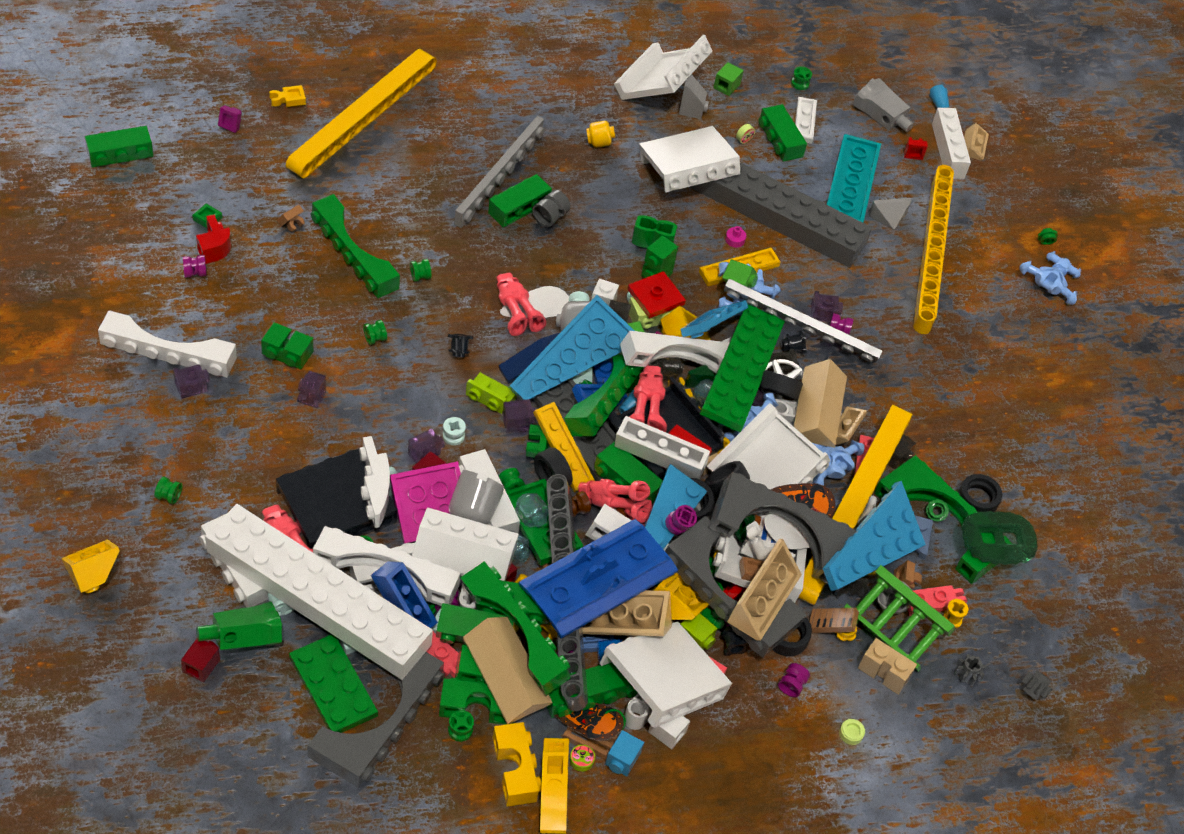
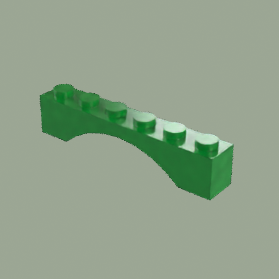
M332 194L313 202L311 212L313 222L321 227L324 236L329 237L334 248L343 255L345 262L353 267L356 276L365 282L368 291L373 292L378 299L398 290L400 275L391 263L368 254L351 240L344 226V206L338 198Z
M622 352L613 356L614 367L608 380L592 395L575 404L564 417L571 435L595 436L644 367L626 365Z
M484 561L460 577L465 589L478 606L488 607L501 612L513 620L522 630L528 641V668L533 679L545 695H548L571 678L568 671L570 668L568 661L563 655L558 657L554 651L556 647L549 637L544 639L540 633L542 628L538 622L527 617L528 610L521 601L517 603L514 600L513 596L515 594L507 583L503 585L500 582L501 576L494 566L490 568Z

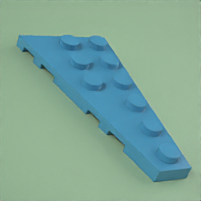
M596 295L508 388L523 402H526L621 353L620 343L629 331L635 330Z
M902 481L893 484L892 490L882 497V502L876 508H873L856 528V533L845 541V546L840 551H837L823 567L831 591L837 590L877 570L880 565L885 566L926 545Z

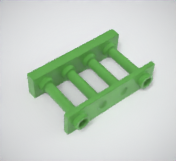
M880 565L875 571L878 578L876 580L877 584L856 606L859 611L857 623L859 622L880 641L916 663L915 670L919 672L921 666L916 662L939 634L943 635L945 633L950 637L955 631V625ZM891 588L896 593L894 595L896 598L871 624L861 615L884 589ZM908 602L914 607V613L891 639L887 638L879 630L902 604L905 605ZM848 604L844 606V608H852ZM927 618L933 623L931 625L932 629L909 655L906 654L898 645L921 619Z

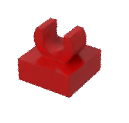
M909 137L904 150V158L923 160L928 147L927 141H923L922 138L912 140V137Z

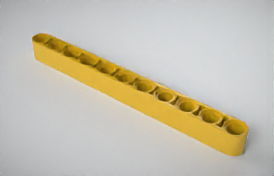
M421 49L416 50L294 151L286 161V168L302 178L309 176L432 72L436 66L437 59Z
M947 165L938 166L931 184L913 328L920 334H928L931 331L937 316L954 177L953 169Z
M895 405L891 406L832 518L833 520L846 523L852 529L855 528L912 418V413ZM812 556L804 571L803 590L798 598L814 606L826 583L812 577L814 569V559Z

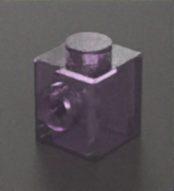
M530 399L503 403L502 418L506 433L529 431L530 424L537 420L533 414L536 409L532 408Z

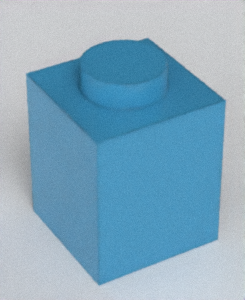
M622 730L607 755L605 765L609 766L617 774L628 776L642 752L644 742Z

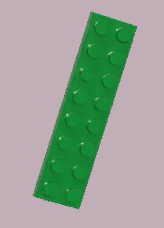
M747 304L748 308L742 312L700 411V415L738 432H741L762 381L763 372L767 368L785 322L777 316L768 314Z

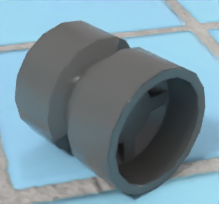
M553 190L533 206L532 212L539 224L544 227H550L570 211L571 206L569 199L564 193L559 190Z

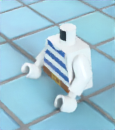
M767 513L755 514V521L747 525V536L743 541L740 552L761 561L766 560L777 543L766 530L764 518L767 516ZM789 549V551H790V553H791V555H792V557H793V559H794V557H795V555H796V553H797V550H796V549Z

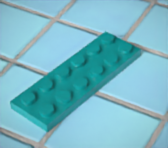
M844 134L826 205L864 223L882 143Z

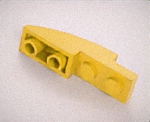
M544 738L540 833L566 834L569 739Z

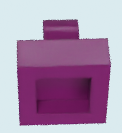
M226 105L220 107L218 126L232 132H237L240 128L241 110L235 107L230 108Z

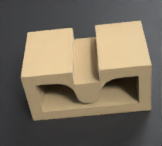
M876 638L864 654L858 669L873 679L876 675L884 679L883 685L899 695L912 676L917 664Z

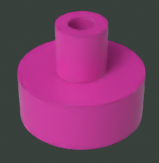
M739 226L728 229L725 237L726 243L735 248L743 246L746 240V232Z

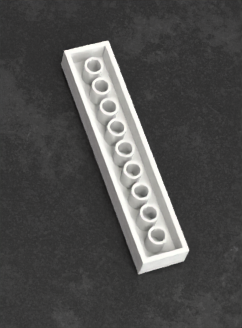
M238 504L205 536L206 549L209 554L401 680L404 679L432 645L433 630Z

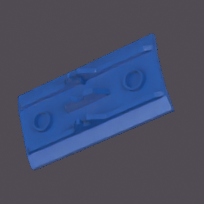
M634 519L521 580L519 586L530 595L552 623L560 638H563L678 572V569L647 529Z

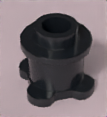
M802 330L798 331L797 335H785V339H782L783 350L787 351L788 355L798 351L807 354L806 337Z
M458 333L448 334V337L452 338L451 349H448L449 352H452V356L465 357V354L470 353L468 343L469 339H473L474 336Z
M730 625L721 633V638L725 641L727 647L724 650L726 656L743 654L747 651L746 648L749 644L741 636L737 635Z

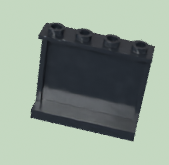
M670 377L669 386L665 388V397L660 401L659 407L660 416L667 424L666 433H669L676 425H679L712 448V453L709 456L722 450L725 438L722 429L718 426L716 427L711 419L700 415L701 409L695 398L690 397L686 393L684 386L680 382L677 383L673 377ZM650 400L646 402L645 424H647L650 411ZM636 405L620 415H617L613 410L608 416L606 422L615 434H617L625 416L629 417L634 413ZM632 454L661 480L664 479L666 470L660 467V465Z
M359 448L349 450L342 455L327 458L323 462L305 466L298 471L286 473L276 478V492L283 495L306 539V545L310 549L314 548L325 526L332 529H340L352 536H364L397 523V508L390 496L380 527L375 528L373 520L368 519L366 513L368 503L367 500L363 501L361 495V487L364 486V466L367 465L365 461H361Z

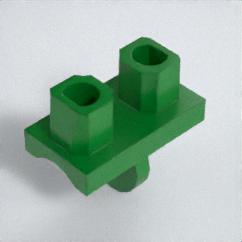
M530 424L529 439L540 440L539 443L527 442L526 456L534 458L538 453L550 448V445L540 425Z

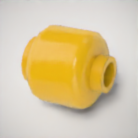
M605 120L592 122L589 128L586 129L588 143L592 144L594 148L610 146L612 138H615L614 126L610 127L608 121Z

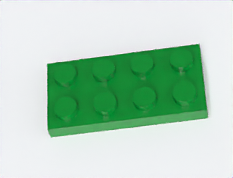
M542 479L506 491L520 520L519 528L540 566L552 562L546 480ZM575 532V544L577 551L578 549L584 547V545L582 544L577 533Z
M331 634L289 653V658L328 729L343 733L378 717V710L336 636Z

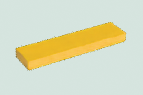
M772 248L732 258V260L750 264L756 273L758 269L766 271L779 267L781 263ZM731 259L724 260V261H721V262H728V263H729ZM721 262L699 268V273L708 287L725 282L722 278L724 274L721 277L718 275L719 263Z
M555 402L536 409L533 414L550 447L558 449L570 466L573 477L570 486L576 492L579 490L580 482L587 483L589 480H594Z

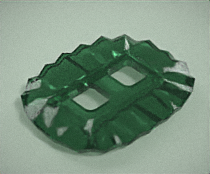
M1001 511L977 512L966 517L961 526L965 548L970 551L972 557L980 559L982 563L991 562L992 564L1016 565L1020 562L1027 563L1036 555L1038 544L1035 530L1031 523L1021 515ZM981 533H992L995 543H984ZM1003 533H1013L1017 544H1007Z

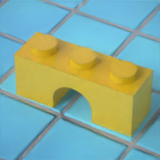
M524 722L494 726L492 738L497 760L509 759L518 765L516 770L503 773L502 787L506 806L537 802L542 784L540 777H536L534 771L537 768L535 754H531L529 746H532L530 731H526Z

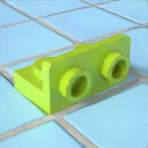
M481 372L474 380L469 379L466 384L467 396L502 415L517 398L507 386Z

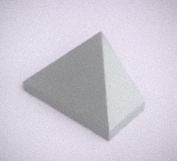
M911 198L873 200L869 216L895 230L906 216L912 200Z

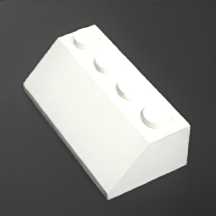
M427 507L419 527L412 556L430 560L442 567L453 568L455 571L460 572L461 576L485 561L490 568L494 566L501 576L500 580L505 581L516 552L518 533Z

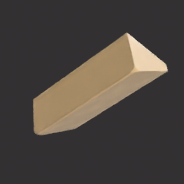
M977 123L966 129L964 139L969 157L982 161L989 134Z
M846 407L840 416L836 445L850 440L867 414V410Z

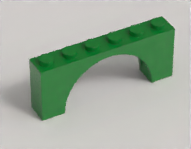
M916 455L879 481L874 494L880 499L892 490L891 487L894 483L902 481L909 501H925L930 503L933 500H942L947 504L949 512L959 521L967 538V551L960 558L955 570L971 585L1003 561L1010 553L1014 544Z

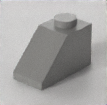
M692 74L686 79L679 115L701 119L703 112L707 113L709 101H706L707 92Z

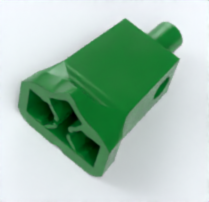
M270 601L257 606L213 613V624L197 626L196 634L198 641L215 639L220 650L260 645L272 646L282 643V623L278 612Z

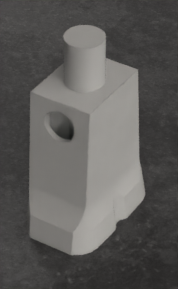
M872 78L857 93L854 99L853 106L868 114L887 130H891L898 125L905 132H908L914 125L906 117L910 107L880 78L875 80Z

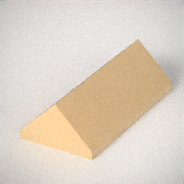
M831 359L804 368L803 386L798 399L793 427L811 443L835 448L847 376Z
M783 539L777 541L727 621L755 640L761 641L802 575Z
M646 590L582 626L583 634L665 636L672 627L670 591Z
M508 617L487 618L463 636V640L507 724H511L553 703L549 694L545 695L533 679L528 668L529 657Z

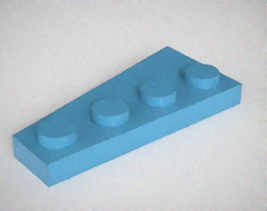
M746 300L706 311L680 329L682 336L697 338L704 335V332L711 330V327L747 309Z
M672 464L666 470L656 500L644 526L663 550L675 535L666 527V517L681 505H688L695 509L707 493V490Z

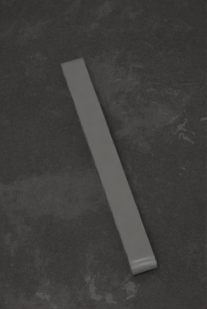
M561 474L552 475L547 480L552 564L576 551L572 494L566 477ZM582 627L563 638H560L557 633L559 656L563 655L570 665L568 669L569 674L577 671L574 675H570L571 678L561 685V692L565 703L572 711H580L588 704ZM579 693L578 696L571 697L573 694Z

